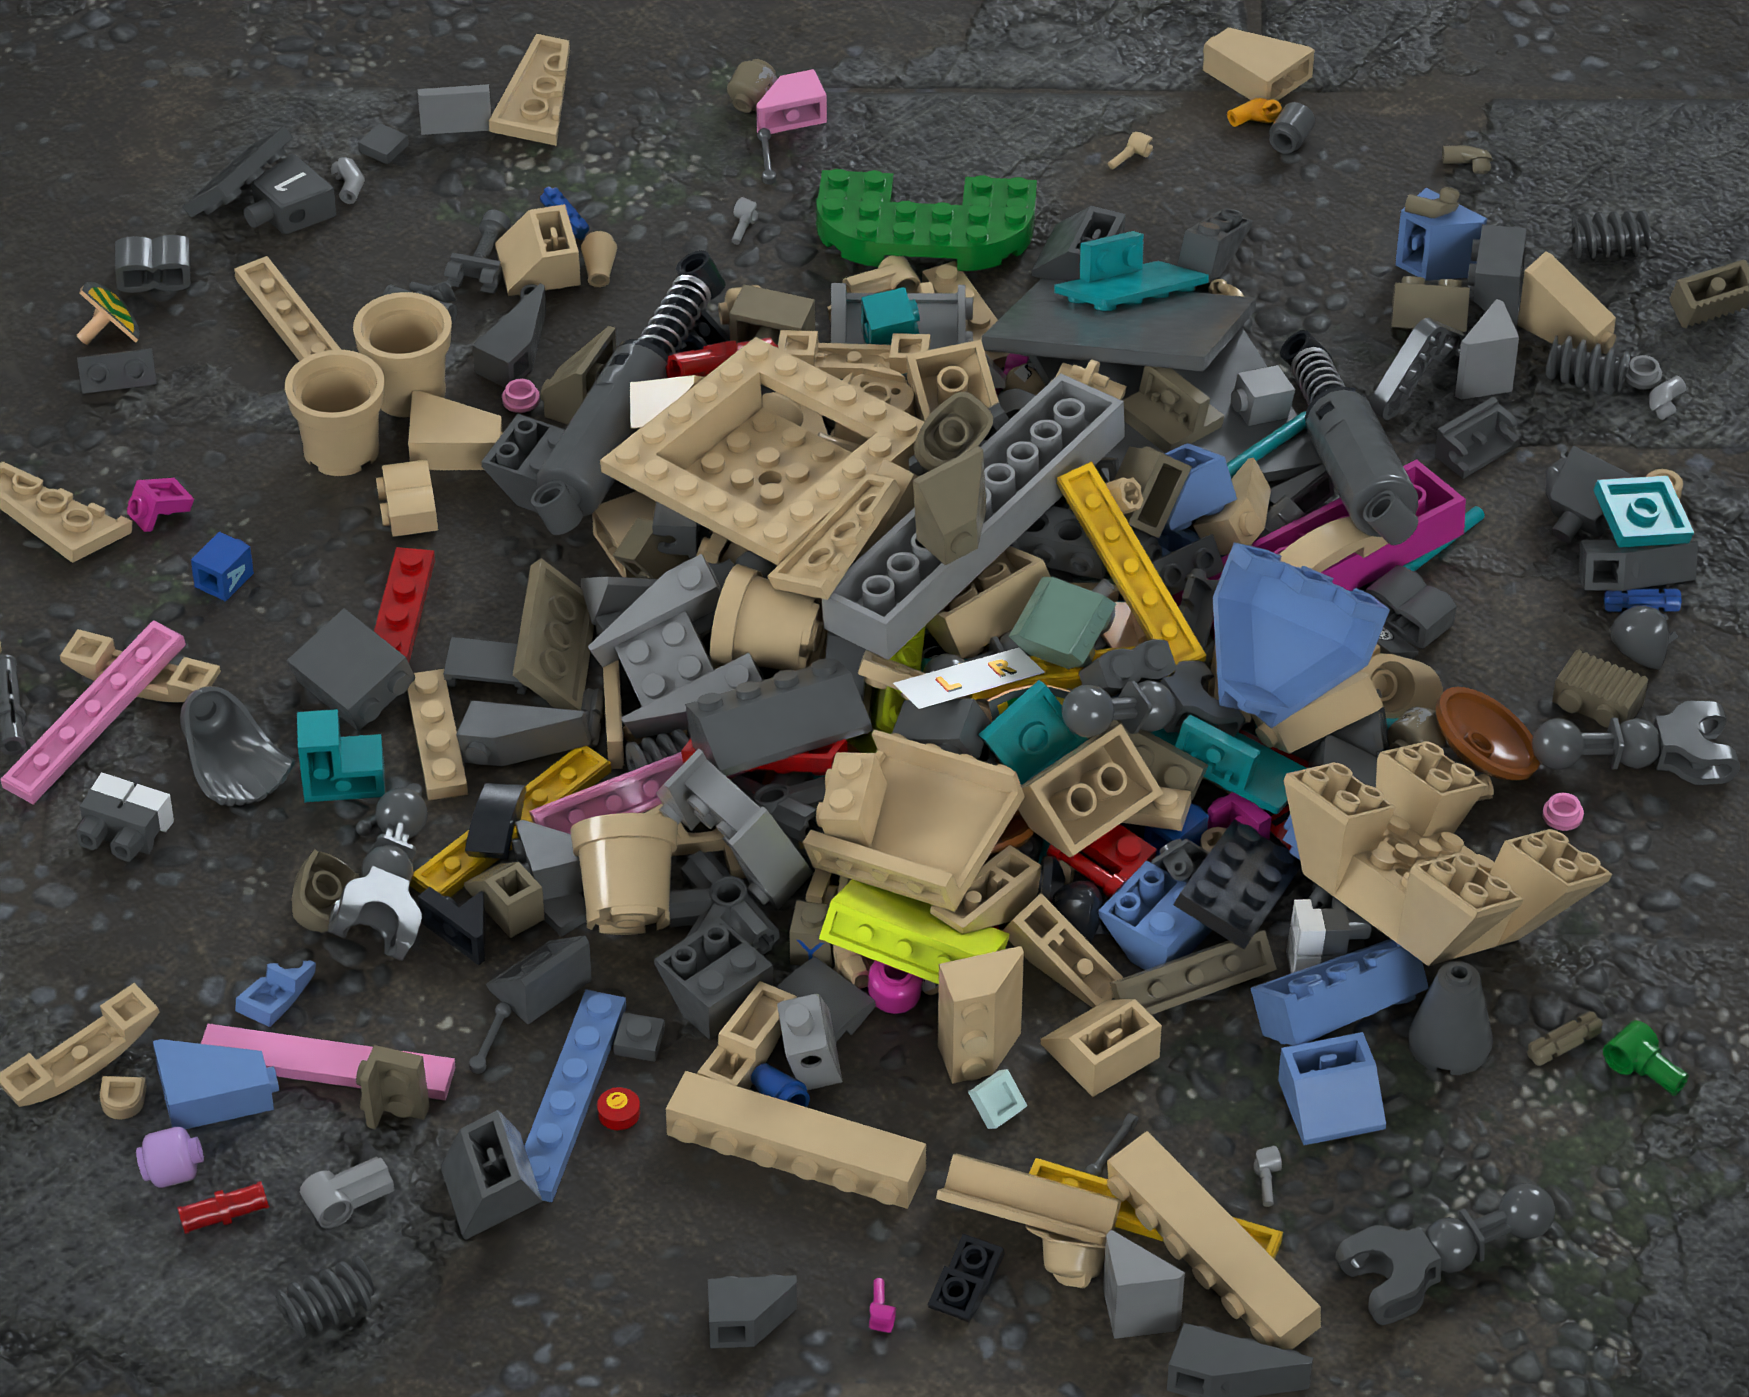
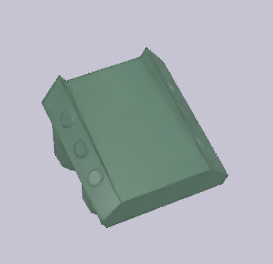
M1042 577L1012 629L1009 638L1028 655L1066 669L1085 667L1093 660L1095 655L1094 644L1100 633L1107 628L1116 603L1102 594L1058 578Z

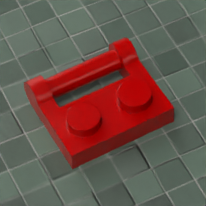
M1119 824L1081 850L1115 873L1114 875H1111L1079 852L1072 857H1068L1052 844L1047 850V856H1055L1059 862L1062 860L1103 888V894L1111 898L1146 860L1150 863L1152 862L1151 860L1155 858L1157 849Z

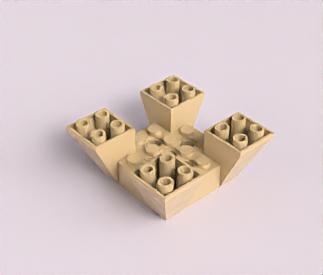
M1424 741L1380 752L1377 758L1376 788L1363 784L1352 776L1353 773L1348 767L1335 762L1287 773L1283 780L1303 874L1427 966L1519 940L1607 883L1612 876V873L1600 866L1601 863L1595 856L1579 851L1568 843L1569 840L1564 834L1552 829L1504 841L1495 862L1467 848L1464 845V841L1455 835L1454 832L1482 795L1486 784L1474 776L1475 773L1472 769L1463 764L1455 763L1444 755L1441 747L1431 742Z

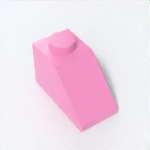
M814 69L780 76L756 105L757 133L762 128L769 129L771 134L827 123V95Z

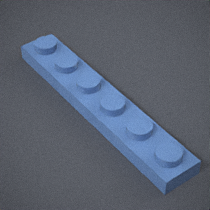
M585 990L525 1143V1149L542 1201L553 1202L618 1032L623 1012L625 1013L626 997Z

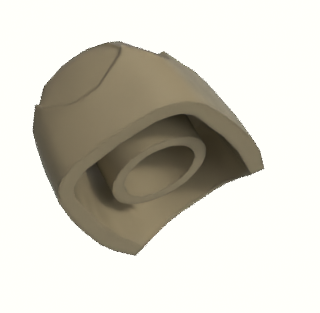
M955 393L940 404L925 420L915 440V459L923 468L931 471L979 446L992 427L993 415L991 411L971 393Z
M314 849L302 864L295 878L291 899L293 918L306 929L320 933L327 932L334 904L341 899V894L346 884L359 878V873L354 872L338 858Z

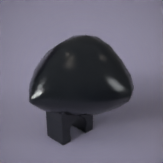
M1091 881L1070 882L1054 893L1051 904L1090 944L1095 934H1111L1104 923L1100 922L1098 913L1099 909L1103 906L1101 892Z

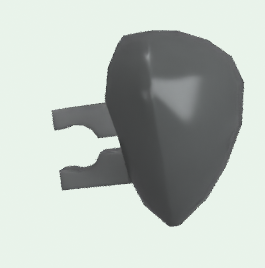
M1646 605L1633 606L1625 610L1615 619L1610 627L1611 641L1622 654L1642 666L1656 670L1660 669L1664 663L1668 644L1678 638V635L1675 631L1669 633L1667 624L1669 618L1666 613L1662 614L1658 609Z

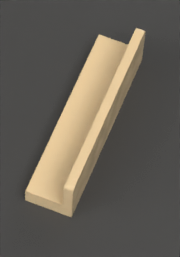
M957 1153L952 1156L945 1187L939 1189L936 1195L938 1200L1100 1246L1106 1244L1108 1232L1110 1230L1114 1231L1122 1201Z

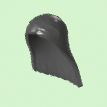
M217 686L202 687L187 696L181 708V729L186 738L195 778L208 798L220 805L225 804L226 806L251 804L265 799L268 794L274 792L280 784L286 781L296 760L282 752L269 740L247 708L236 696Z

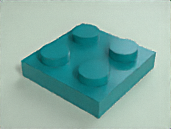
M1668 476L1597 480L1593 491L1619 548L1690 543L1694 531Z
M1040 680L978 734L1002 765L1016 771L1021 785L1089 740L1087 737L1076 735L1068 729L1062 717V705Z

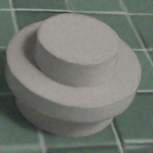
M1646 355L1636 356L1631 359L1625 378L1628 384L1642 390L1651 389L1659 385L1662 379V370L1656 359Z

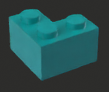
M905 287L861 297V332L865 344L891 345L893 333L919 334L917 322L920 321L918 306L915 299L909 300Z
M338 709L297 712L298 754L304 803L377 798L385 794L384 756L381 734L341 737Z

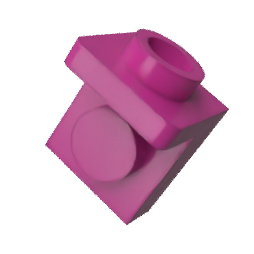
M175 478L137 480L128 502L127 514L144 532L153 531L158 514L170 515L178 512H190L194 498Z
M1232 792L1226 797L1216 799L1208 808V829L1213 827L1228 828L1231 822L1236 819L1242 824L1255 828L1261 836L1269 840L1271 816L1255 803Z

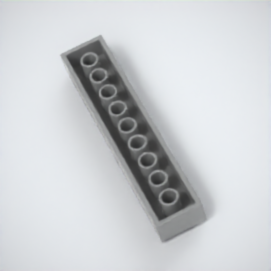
M1060 373L980 447L984 453L986 515L978 549L944 565L917 541L914 507L849 567L829 599H822L824 629L889 660L1063 496L1056 484L1057 477L1091 461L1095 466L1125 437L1124 401Z

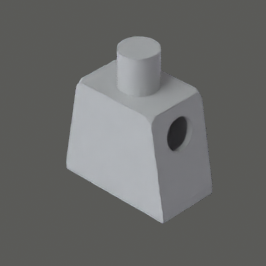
M811 994L777 1003L785 1054L795 1079L804 1083L807 1090L843 1082L831 1013L819 994ZM808 1056H818L821 1058L817 1063L807 1064L810 1060Z

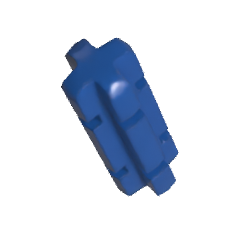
M546 187L544 193L540 196L541 203L545 207L565 204L575 239L583 240L585 234L589 231L587 222L581 218L580 214L564 198L558 188Z
M1677 588L1663 589V592H1659V589L1626 590V593L1613 590H1605L1604 607L1607 612H1622V608L1627 610L1633 606L1646 605L1658 610L1663 608L1664 612H1677L1682 604L1681 592Z

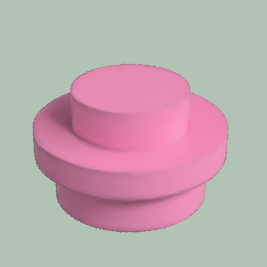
M527 379L510 381L502 393L504 407L516 413L529 412L536 408L540 401L539 391Z
M1557 793L1551 796L1545 803L1542 815L1544 821L1550 827L1567 831L1577 828L1582 823L1584 810L1580 801L1574 795Z

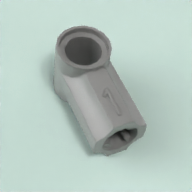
M374 1157L336 1175L330 1171L316 1172L309 1176L300 1187V1194L319 1225L325 1229H332L342 1225L351 1217L355 1208L394 1191L393 1180L387 1165L381 1157Z

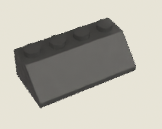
M819 659L809 667L796 671H780L773 678L760 682H744L739 684L734 690L720 694H704L697 701L685 704L694 749L696 751L700 749L706 759L725 776L873 731L872 723L852 674L837 659Z

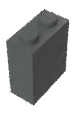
M345 608L287 659L297 682L330 709H338V715L357 731H360L367 723L375 720L381 711L398 695L403 694L415 680V675L407 658Z

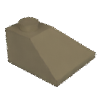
M608 326L564 362L551 379H547L544 382L540 398L544 401L545 418L569 424L616 349V329L614 327Z
M979 446L913 479L917 541L944 565L978 549L986 515L983 449Z

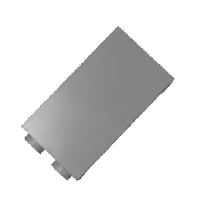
M831 283V343L865 344L861 332V297L877 293H846V283ZM958 285L957 293H907L909 300L915 299L920 315V321L917 322L919 334L931 335L929 350L965 343L970 337L973 340V331H966V320H973V297H965V285Z

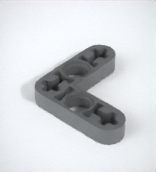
M1431 318L1421 320L1412 330L1370 399V405L1374 413L1384 420H1390L1396 416L1432 360L1458 369L1461 342L1466 337V334Z

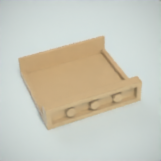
M874 729L872 737L877 747L875 754L886 778L887 786L871 848L810 830L803 844L811 864L815 868L955 912L1025 798L1017 773L1005 765L999 764L995 766L979 761L968 754H955L942 750L935 744H922L908 740L898 733L888 734Z

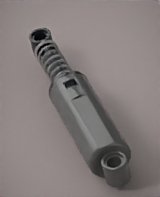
M699 250L692 252L677 264L676 272L678 277L674 280L673 286L667 291V296L661 301V305L656 309L654 316L649 320L648 326L642 331V336L638 339L622 341L618 345L536 476V486L538 489L532 495L531 504L551 534L560 535L571 531L580 523L583 516L593 514L599 507L615 481L614 478L601 472L600 460L637 431V429H631L630 382L667 378L666 365L671 351L672 355L675 354V350H679L682 347V340L688 337V330L694 327V320L701 316L700 310H704L709 301L717 297L726 286L725 280L707 251Z
M1300 330L1294 333L1281 347L1280 356L1291 367L1292 374L1309 405L1305 415L1306 431L1357 529L1365 534L1383 537L1390 545L1403 543L1414 533L1418 525V517L1416 516L1419 506L1418 493L1365 395L1355 388L1345 387L1333 365L1332 355L1307 330Z

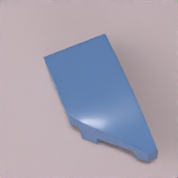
M311 960L303 961L300 968L284 969L278 963L267 964L266 977H260L236 998L235 1011L271 1027L305 989L315 974L316 963Z

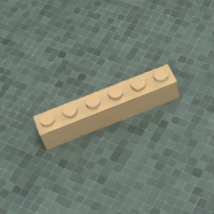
M685 1071L666 1107L667 1135L675 1137L681 1142L698 1144L714 1149L723 1155L737 1156L753 1161L763 1167H773L795 1174L805 1180L812 1179L835 1186L844 1192H854L874 1198L887 1205L893 1204L908 1209L926 1171V1143Z
M1148 1131L1107 1160V1185L1112 1194L1117 1199L1122 1200V1202L1124 1200L1129 1202L1135 1209L1137 1218L1146 1229L1151 1231L1155 1228L1164 1238V1244L1172 1256L1178 1260L1183 1258L1192 1267V1272L1197 1281L1205 1289L1212 1288L1221 1297L1224 1308L1233 1318L1238 1319L1241 1317L1248 1324L1252 1336L1258 1343L1283 1350H1292L1321 1328V1306Z

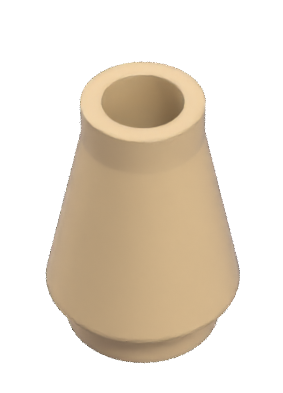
M595 231L585 237L581 244V251L588 274V283L594 287H604L610 282V273L617 252V244L609 233Z

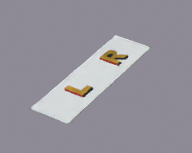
M1018 647L894 682L893 684L918 709L1045 672Z

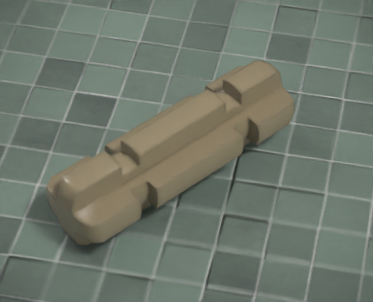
M1592 1011L1577 1017L1578 1022L1572 1020L1545 1035L1547 1039L1540 1037L1529 1043L1528 1057L1537 1066L1553 1059L1552 1055L1558 1057L1584 1043V1037L1586 1040H1589L1602 1032L1601 1027L1603 1025L1601 1019Z

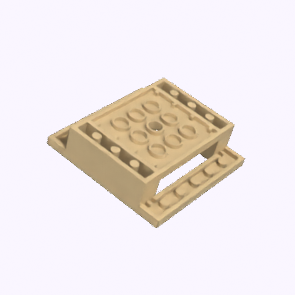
M755 337L600 460L601 472L778 566L867 474L876 475L884 459L910 471L909 458L914 455L915 440L924 421ZM761 384L868 438V440L851 453L765 409L762 403Z

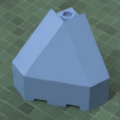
M1234 542L1213 595L1219 706L1254 714L1270 728H1273L1369 664L1390 609L1369 593L1357 588L1353 589V591L1346 590L1339 585L1333 584L1334 578L1306 566L1299 568L1280 561L1282 556L1274 552Z

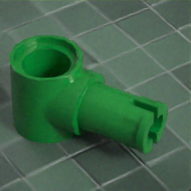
M1631 1021L1603 1048L1604 1059L1614 1071L1621 1075H1630L1634 1071L1640 1076L1646 1074L1672 1096H1676L1688 1081L1689 1074L1661 1055L1662 1050L1659 1048L1657 1035L1642 1021Z

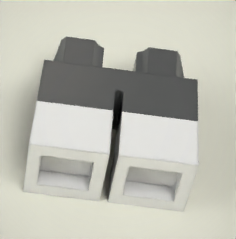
M101 772L80 805L82 821L77 829L78 843L81 847L94 850L99 847L103 840L111 842L112 854L116 858L130 862L139 851L150 854L155 836L159 831L167 832L174 822L170 794L139 784L134 787L133 782Z
M1311 899L1294 900L1286 949L1291 974L1366 948L1364 939L1370 937V923L1354 911H1346L1345 904L1339 900L1335 901L1333 908L1313 909Z

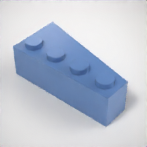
M1389 939L1251 988L1262 1035L1277 1040L1280 1044L1294 1046L1307 1043L1363 1017L1373 1015L1390 1005L1410 1002L1416 998L1415 994L1429 989L1422 961L1395 941Z

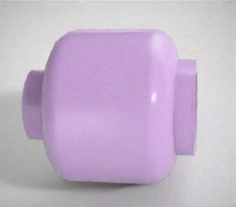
M173 1127L147 1134L143 1139L142 1147L136 1150L138 1166L144 1181L151 1180L154 1186L158 1188H165L193 1180L197 1173V1163L204 1161L203 1150L198 1137L190 1138L188 1132L182 1127Z

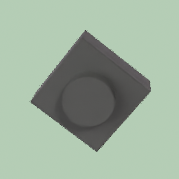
M623 1012L614 1041V1055L655 1062L665 1031V1019Z

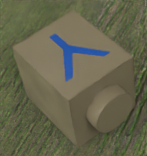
M796 901L790 927L791 965L801 966L815 956L832 968L834 944L819 939L829 904Z

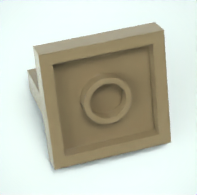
M1144 366L1139 391L1122 400L1124 401V421L1164 453L1186 443L1192 444L1221 428L1225 416L1209 404L1210 398L1172 368Z

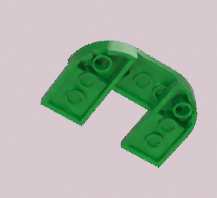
M843 169L822 170L818 199L816 198V229L818 236L827 248L833 245L841 251L842 258L855 263L878 267L885 259V255L957 259L958 271L982 270L1002 265V259L1008 257L1010 253L1019 256L1027 249L1033 238L1037 180H1028L1022 177L1011 179L990 178L984 175L965 177L963 205H951L945 202L926 204L911 201L892 202L894 173H882L875 170L868 172H854Z

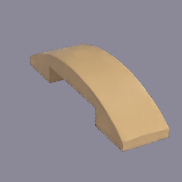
M780 330L778 348L838 379H844L851 373H853V377L864 374V368L873 367L878 362L889 369L905 374L907 373V354L929 350L931 335L893 333L891 345L819 343L818 331Z
M1349 516L1331 521L1312 530L1288 546L1279 555L1282 556L1280 560L1282 562L1299 568L1306 566L1321 573L1354 552L1365 558L1387 545L1388 542L1383 537L1369 536L1360 531Z
M77 629L61 653L60 660L71 669L95 681L123 651L115 649L113 638ZM184 657L178 666L168 663L137 697L162 702H185L187 696L193 691L213 685L221 672L220 666Z
M133 983L100 1005L102 1017L36 1060L28 1053L1 1071L0 1086L19 1107L32 1105L55 1097L95 1075L119 1057L155 1020L160 1013L158 1007Z

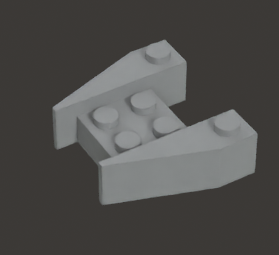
M702 554L666 571L588 646L602 667L619 659L621 660L642 706L621 717L623 723L635 738L671 733L676 729L687 730L689 723L685 704L697 701L704 694H720L734 690L739 684L744 682H760L765 680L750 653L718 669H715L712 664L711 658L693 621L716 610L722 589L713 570Z
M700 749L656 792L663 805L659 810L665 817L673 819L677 824L682 822L691 831L700 821L709 829L716 825L717 829L724 835L722 839L733 851L750 884L747 887V891L762 905L769 901L779 910L811 877L812 873L807 862L768 810L763 806L760 808L710 763Z

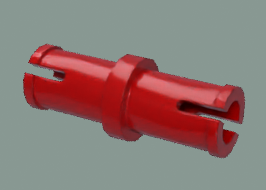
M259 1181L256 1184L228 1193H223V1190L214 1192L215 1197L183 1207H177L184 1233L188 1234L190 1231L223 1222V1225L231 1224L232 1218L264 1208L268 1209L269 1205L262 1182Z

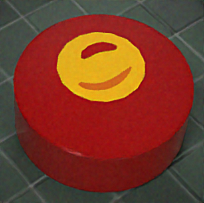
M622 1087L611 1088L605 1091L597 1101L598 1119L602 1125L612 1130H625L632 1127L640 1118V1101L638 1096L630 1089Z

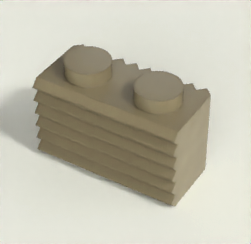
M1743 259L1677 280L1669 298L1681 327L1687 329L1688 325L1694 326L1695 323L1700 324L1701 321L1707 322L1708 318L1714 320L1715 316L1718 318L1722 314L1727 316L1728 312L1734 314L1735 310L1739 312L1742 308L1747 310L1749 306V266L1746 260Z
M1578 649L1573 653L1555 680L1552 702L1558 704L1567 712H1578L1595 719L1600 725L1608 728L1611 718H1618V722L1621 724L1625 720L1636 717L1645 702L1648 679L1646 676L1641 677L1638 673L1633 674L1631 670L1626 671L1624 667L1619 668L1616 664L1611 665L1609 661L1604 662L1602 658L1597 659L1594 655L1589 656L1587 652L1582 653Z

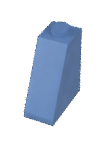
M164 1039L153 1041L157 1069L172 1128L182 1127L190 1129L274 1110L272 1093L279 1091L278 1080L274 1066L266 1068L262 1051Z

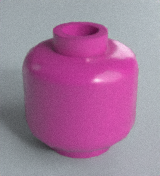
M875 960L869 971L868 993L875 1000L876 1007L880 1010L893 1014L904 1013L913 1008L919 1001L923 978Z

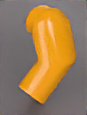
M1254 98L1229 110L1227 118L1233 127L1249 120L1272 123L1275 122L1282 111V106L1275 99Z

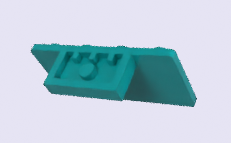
M1131 231L1080 243V279L1054 285V293L1067 296L1068 301L1072 303L1094 304V309L1111 311L1115 310L1118 304H1141L1143 298H1166L1169 296V292L1194 291L1195 286L1209 283V275L1162 261L1143 264L1144 234Z
M1191 714L1183 721L1180 733H1167L1164 728L1150 732L1208 764L1209 766L1204 775L1205 778L1219 784L1223 789L1234 792L1255 803L1259 808L1274 814H1279L1288 804L1283 781L1286 774L1307 769L1239 732L1233 737Z

